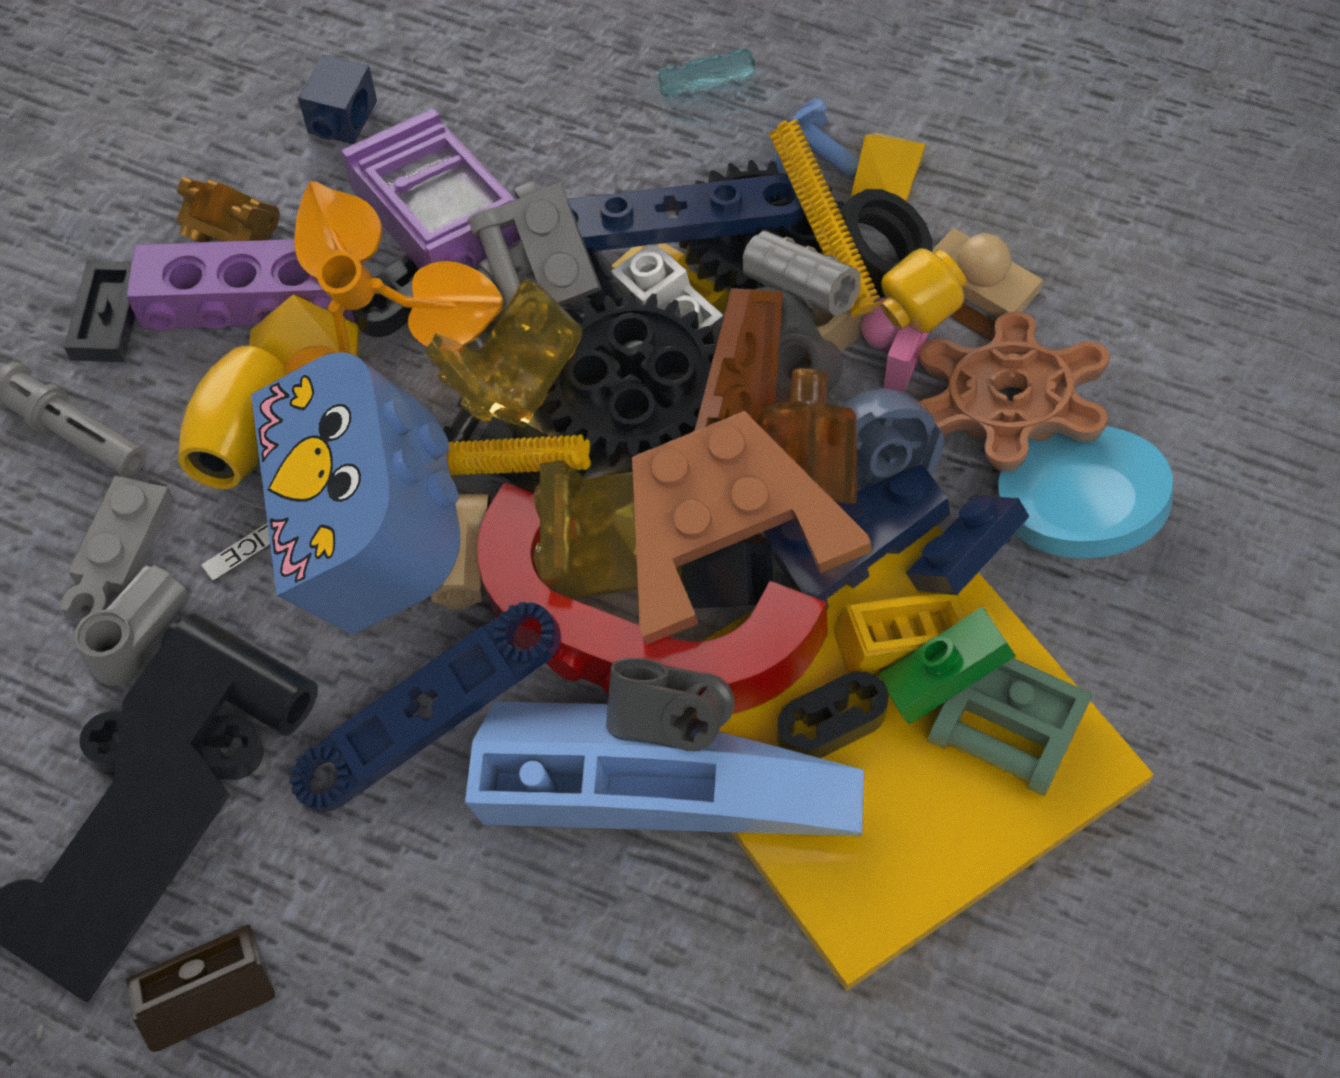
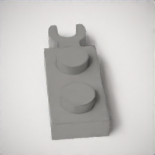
M117 475L114 476L68 570L71 578L78 585L70 588L61 600L60 609L67 620L74 622L80 609L88 604H94L90 613L106 610L111 605L109 599L112 592L120 594L137 576L173 501L168 487Z

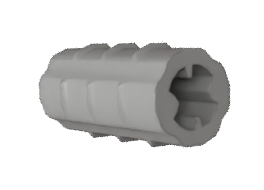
M762 231L760 234L752 237L743 254V272L748 278L762 283L765 287L789 292L806 303L809 308H818L834 316H840L851 309L860 291V273L856 268L839 262L834 256L820 254L813 247L799 245L789 237L783 238L771 232Z

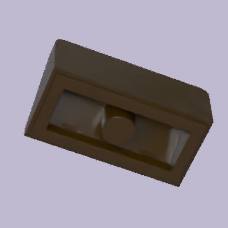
M250 925L243 926L126 979L133 1021L149 1050L152 1052L167 1048L262 1005L275 997L271 978Z

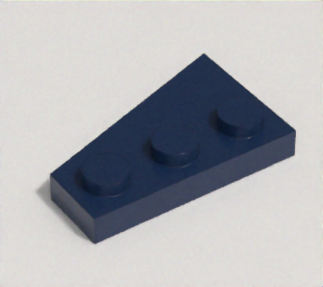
M923 464L835 500L867 533L872 545V552L820 573L796 520L793 519L764 531L765 539L771 543L772 555L793 589L827 602L830 596L846 584L854 589L869 577L868 567L887 553L900 554L951 514L948 497Z

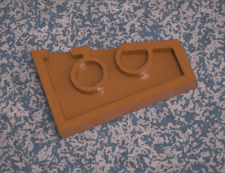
M731 288L695 431L745 411L772 438L783 291Z

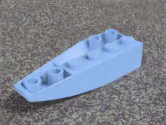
M494 702L472 741L465 804L483 825L862 836L863 769L723 732H718L716 739L707 748L700 751H685L677 747L645 740L623 739L611 734L606 728L608 704ZM695 728L691 735L695 736L699 729Z

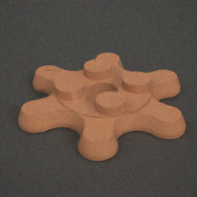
M1018 311L1008 312L996 320L994 339L982 347L966 348L944 338L933 339L922 345L919 350V360L925 371L929 375L947 382L948 387L941 394L923 399L919 403L932 414L935 423L941 429L943 435L957 430H964L970 437L977 439L987 438L984 450L990 464L998 471L1012 472L1017 470L1027 458L1029 439L1041 441L1050 438L1054 433H1060L1075 441L1089 443L1101 436L1108 424V413L1099 404L1081 398L1075 392V388L1100 378L1109 365L1110 354L1103 345L1085 341L1063 350L1047 349L1035 340L1037 326L1035 319L1031 315ZM1014 387L1024 392L1014 395L1013 401H1007V395L999 391L1004 388Z

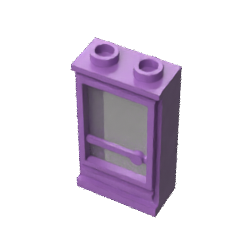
M433 108L341 150L352 191L357 197L363 199L374 208L379 215L382 226L419 269L434 262L452 261L477 270V263L487 258L480 236H473L468 218L479 211L497 208L515 199L440 121L439 114ZM516 224L501 229L507 248L521 239Z

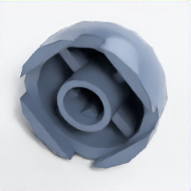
M880 387L863 390L848 398L833 413L825 431L824 457L835 482L849 495L921 464L932 476L942 457L944 437L941 429L935 423L932 414L906 392Z

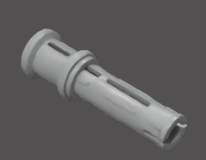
M19 362L9 363L0 369V409L15 411L24 417L28 427L37 432L52 431L76 446L79 450L115 470L122 477L131 478L141 469L146 459V449L139 444L131 442L101 421L70 404L62 388L55 384L45 385L33 378L29 368ZM10 383H15L17 387L13 389L10 387ZM80 430H84L85 432L89 433V434L92 435L93 437H95V438H97L98 440H100L101 442H103V444H101L100 442L96 441L95 439H93L92 437L88 436L87 434H85L84 432H82V431H80Z

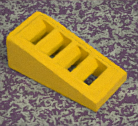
M931 593L845 604L834 626V634L848 672L861 671L873 675L881 673L924 645L930 639L938 636L939 634L931 618L933 614L938 613L944 630L949 629L964 619L966 614L958 595ZM909 621H915L920 636L915 637ZM885 627H891L894 640H889Z

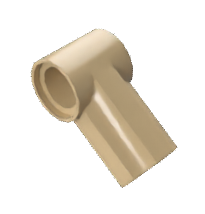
M458 494V501L455 505L460 527L459 553L455 565L445 582L430 595L433 603L444 605L448 609H469L471 605L482 602L484 584L478 566L477 542L481 523L491 504L490 494Z

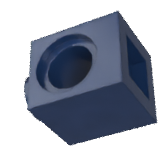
M322 54L298 97L307 133L325 140L333 139L355 144L377 103L369 65Z

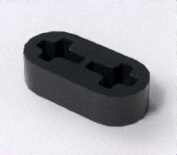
M405 255L374 278L381 279L385 285L405 296L414 297L410 278L414 277L419 268L408 255ZM374 294L369 304L361 309L353 310L361 332L372 337H384L396 332L408 323V317L412 308L403 307L381 294ZM375 306L377 309L383 310L387 307V311L382 314L377 310L369 312V309Z
M855 671L792 700L783 707L778 716L777 741L779 747L822 758L874 732L882 725L886 718L888 691L885 684L871 673ZM856 693L857 697L861 700L871 697L870 711L863 713L858 706L845 710L848 707L849 695ZM802 720L807 727L820 723L816 726L815 739L809 741L803 733L792 736L794 734L795 721Z

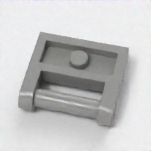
M560 182L497 208L479 211L468 218L473 236H480L498 288L504 299L501 312L506 324H515L602 290L565 189ZM513 224L517 226L541 291L531 296H525L501 232V229Z

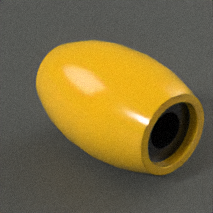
M236 347L215 363L197 385L185 409L180 427L178 447L180 467L196 482L215 489H230L237 486L260 464L251 394L287 375L285 367L275 356L257 347Z

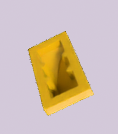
M877 132L865 134L851 197L865 189H882L900 196L907 202L925 152L926 144Z
M294 294L250 330L249 346L269 352L283 366L294 353L310 346H324L334 353L339 352L333 314ZM345 319L350 354L359 358V326Z

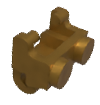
M183 177L180 180L177 193L183 196V203L176 221L182 223L179 230L181 235L198 242H210L211 238L221 242L270 240L273 232L276 230L280 219V212L276 206L260 201L222 182L214 180L203 182L188 177Z

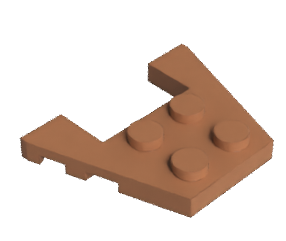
M745 411L632 457L639 625L646 645L699 624L677 572V567L793 519L796 520L820 573L872 552L871 541L867 533Z

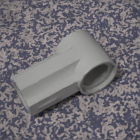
M155 564L152 567L146 565L106 610H98L88 614L76 627L74 639L77 648L91 675L99 683L113 686L124 684L133 679L142 668V652L189 599L185 587L179 584L169 572ZM117 644L113 649L101 652L107 646Z

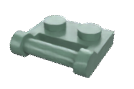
M1012 658L947 700L931 729L928 742L943 749H946L948 745L960 749L1029 782L1027 789L1045 797L1093 694ZM967 710L1044 746L1045 749L1040 759L959 722L964 711Z

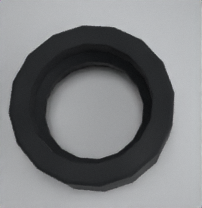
M865 189L852 196L840 209V213H838L843 216L840 220H845L844 225L848 227L846 231L851 233L848 237H853L851 243L854 242L856 244V247L853 249L857 248L859 250L857 253L861 255L859 260L864 261V264L861 265L867 268L864 272H869V276L866 278H872V281L868 284L873 283L875 287L871 290L876 289L878 291L873 296L885 297L882 291V278L897 264L882 259L870 249L861 235L858 223L874 227L886 236L895 248L899 262L916 249L923 248L933 252V240L926 222L912 205L896 194L882 189Z

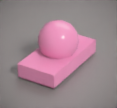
M881 298V299L877 300L876 302H878V301H882V302H883L884 300H886V298ZM881 306L873 309L874 312L863 315L860 322L862 335L871 347L879 351L889 352L883 388L903 392V390L906 391L919 360V350L926 343L929 333H919L909 325L903 330H899L892 324L882 311Z

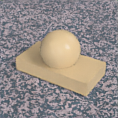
M953 227L933 249V253L937 249L946 252L962 270L967 280V284L963 287L964 298L996 318L1008 312H1023L1041 291L1043 279L1012 262L1008 244L998 235L981 233L969 237Z

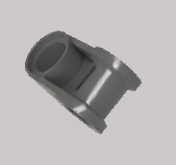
M644 658L621 659L614 662L611 666L606 728L611 734L627 740H645L677 747L685 751H700L707 748L716 739L720 727L732 716L735 707L734 694L730 686L722 678L710 673H699L665 666L657 661ZM705 688L706 690L704 691V693L701 696H699L698 694L701 691V689ZM695 728H698L699 731L695 736H692V732Z

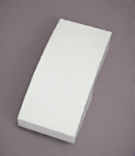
M657 244L646 246L610 271L612 279L626 297L628 292H633L637 305L644 306L652 293L657 294L658 307L663 310L675 299L679 301L680 318L694 310L698 313L699 328L711 326L724 316L690 286L687 271Z

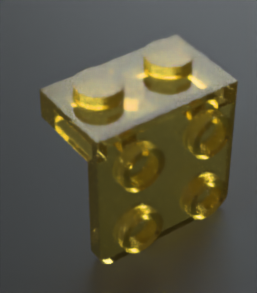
M527 279L522 282L480 351L436 333L425 353L439 368L438 378L450 388L458 391L463 397L460 404L466 411L483 421L490 422L494 416L525 428L537 408L544 402L547 392L562 368L575 353L582 337V328L539 283Z
M563 460L540 463V485L535 488L534 492L535 509L540 518V542L535 546L534 561L536 570L540 575V580L569 598L638 590L633 472L586 479ZM682 565L676 568L680 578L682 575Z

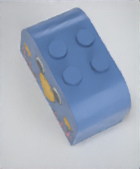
M343 352L321 356L251 394L276 595L350 634H355L425 600L438 590L451 573L458 557L460 527L455 505L458 501V491L450 477L446 453L449 452V442L433 411L357 356Z

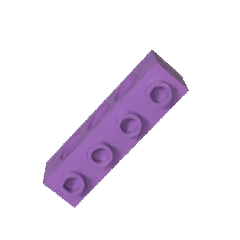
M294 239L134 245L127 299L141 329L167 331L173 328L208 327L211 329H222L229 326H256L293 294L328 310V305L332 301V298L319 285L318 280L310 276L301 267L296 256ZM345 310L344 318L355 322L353 310Z

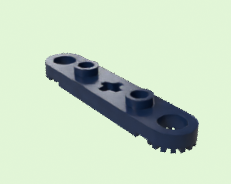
M771 175L568 199L586 249L593 248L594 251L757 233V229L768 227L778 229V226H783V229H787L790 224L794 227L797 225L798 220L802 221L805 214L791 185V181L786 175ZM776 194H779V198H783V195H785L786 200L791 198V203L786 206H774L766 202V200L769 201L770 196L775 199ZM675 211L678 218L668 219L665 212Z
M531 601L530 603L519 602L516 606H509V610L503 611L495 620L485 627L482 625L334 729L330 732L331 735L312 749L305 750V754L299 756L296 759L298 761L297 764L291 768L293 774L290 777L289 783L293 787L291 788L292 793L296 795L300 803L323 812L336 810L351 801L549 661L556 653L561 639L560 627L555 617L544 607ZM528 620L539 621L542 625L541 631L543 634L540 635L541 641L536 642L537 646L530 647L529 651L527 649L521 651L515 648L513 636L517 627ZM423 693L432 699L438 697L431 705L434 715L428 720L420 715L413 716L420 708L416 699ZM331 762L335 764L334 767L338 770L336 772L338 779L334 781L336 786L330 788L331 792L327 791L324 792V795H316L311 786L313 773L324 763Z

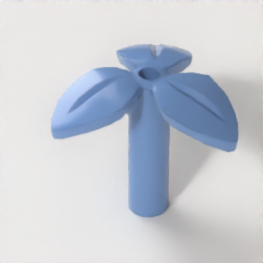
M821 98L810 99L796 112L791 121L795 119L799 121L801 130H803L804 136H806V141L809 142L807 147H811L812 151L852 179L856 174L859 158L818 129L828 122L824 112L827 106ZM775 151L777 170L779 173H782L783 164L778 153Z

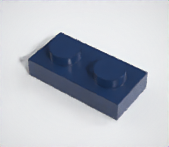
M987 495L975 497L962 506L959 511V517L941 536L934 538L924 547L922 556L906 574L917 591L958 595L1030 516L1019 498L991 497Z

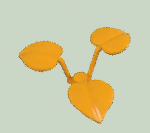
M315 181L308 183L296 218L295 252L301 267L310 276L317 279L319 285L332 298L328 305V310L333 314L339 352L350 354L344 311L358 310L365 307L372 300L374 294H381L403 307L412 308L408 317V327L411 334L423 346L434 351H454L468 345L486 329L502 310L504 299L495 284L476 269L457 262L439 261L420 268L412 280L414 297L405 296L385 285L381 279L373 278L362 262L369 260L376 253L380 245L382 223L379 215L370 204L355 195L331 189ZM310 346L299 350L284 364L287 375L321 356L334 352L324 346Z

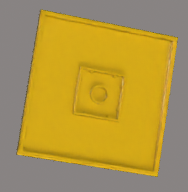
M936 525L900 554L887 553L868 567L869 577L853 589L846 584L827 599L829 606L827 608L828 635L810 667L790 688L777 697L750 710L732 714L730 719L720 727L719 732L779 747L777 724L778 716L783 707L792 700L849 673L834 634V626L845 604L931 594L932 592L917 591L906 572L922 556L924 547L931 540L944 533L941 528ZM978 572L958 594L966 617L983 606L1016 655L1015 659L1078 687ZM754 609L703 641L717 639L733 632L750 617ZM938 613L931 615L938 634L944 632L945 630ZM909 621L915 637L920 636L915 621ZM885 627L889 640H894L891 627ZM856 693L850 694L848 707L845 710L858 706L863 713H867L870 711L872 698L861 700L857 697ZM888 693L886 718L878 729L821 758L864 770L862 836L730 833L847 992L1151 782L1154 776L1153 772L1091 701L1044 797L1027 789L1029 782L951 745L943 749L928 742L931 729L944 703L909 725L898 711ZM967 710L964 711L959 721L1040 759L1045 749L1044 746ZM802 720L795 721L794 734L792 736L803 733L809 741L813 740L816 737V726L820 723L807 727Z

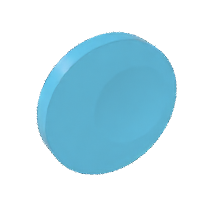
M1106 426L1097 440L1089 443L1075 441L1060 433H1054L1050 438L1041 441L1029 439V452L1023 464L1015 471H1001L999 475V497L1019 498L1030 516L1014 534L1038 550L1062 557L1080 559L1100 558L1136 548L1152 538L1163 527L1172 509L1173 474L1164 455L1144 438Z

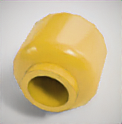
M923 248L916 249L883 276L881 284L886 300L880 306L887 318L899 330H903L909 325L919 333H929L961 308L964 303L963 287L967 284V280L957 263L943 250L937 249L933 253Z

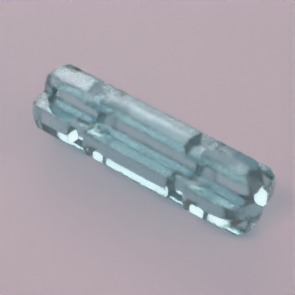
M742 48L730 51L728 57L718 54L683 63V68H677L676 65L662 68L657 72L658 86L661 94L664 97L670 98L684 94V89H690L691 92L730 83V78L732 77L736 78L737 81L750 78L756 73L755 60L751 51Z

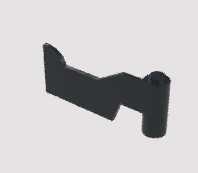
M198 613L190 614L184 619L175 620L165 631L160 649L123 701L115 773L111 786L42 883L34 879H20L0 887V945L81 1000L89 1002L230 796V793L194 747L224 702L230 703L282 735H289L304 722L312 710L318 693L317 683Z

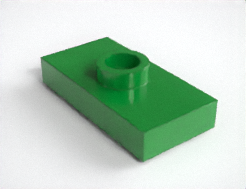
M982 606L878 675L885 684L898 711L910 725L1016 655Z

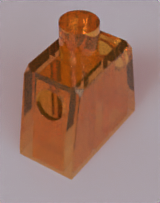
M795 369L792 376L790 402L762 405L758 411L756 423L837 504H856V414L851 408L826 404L827 372L812 369Z

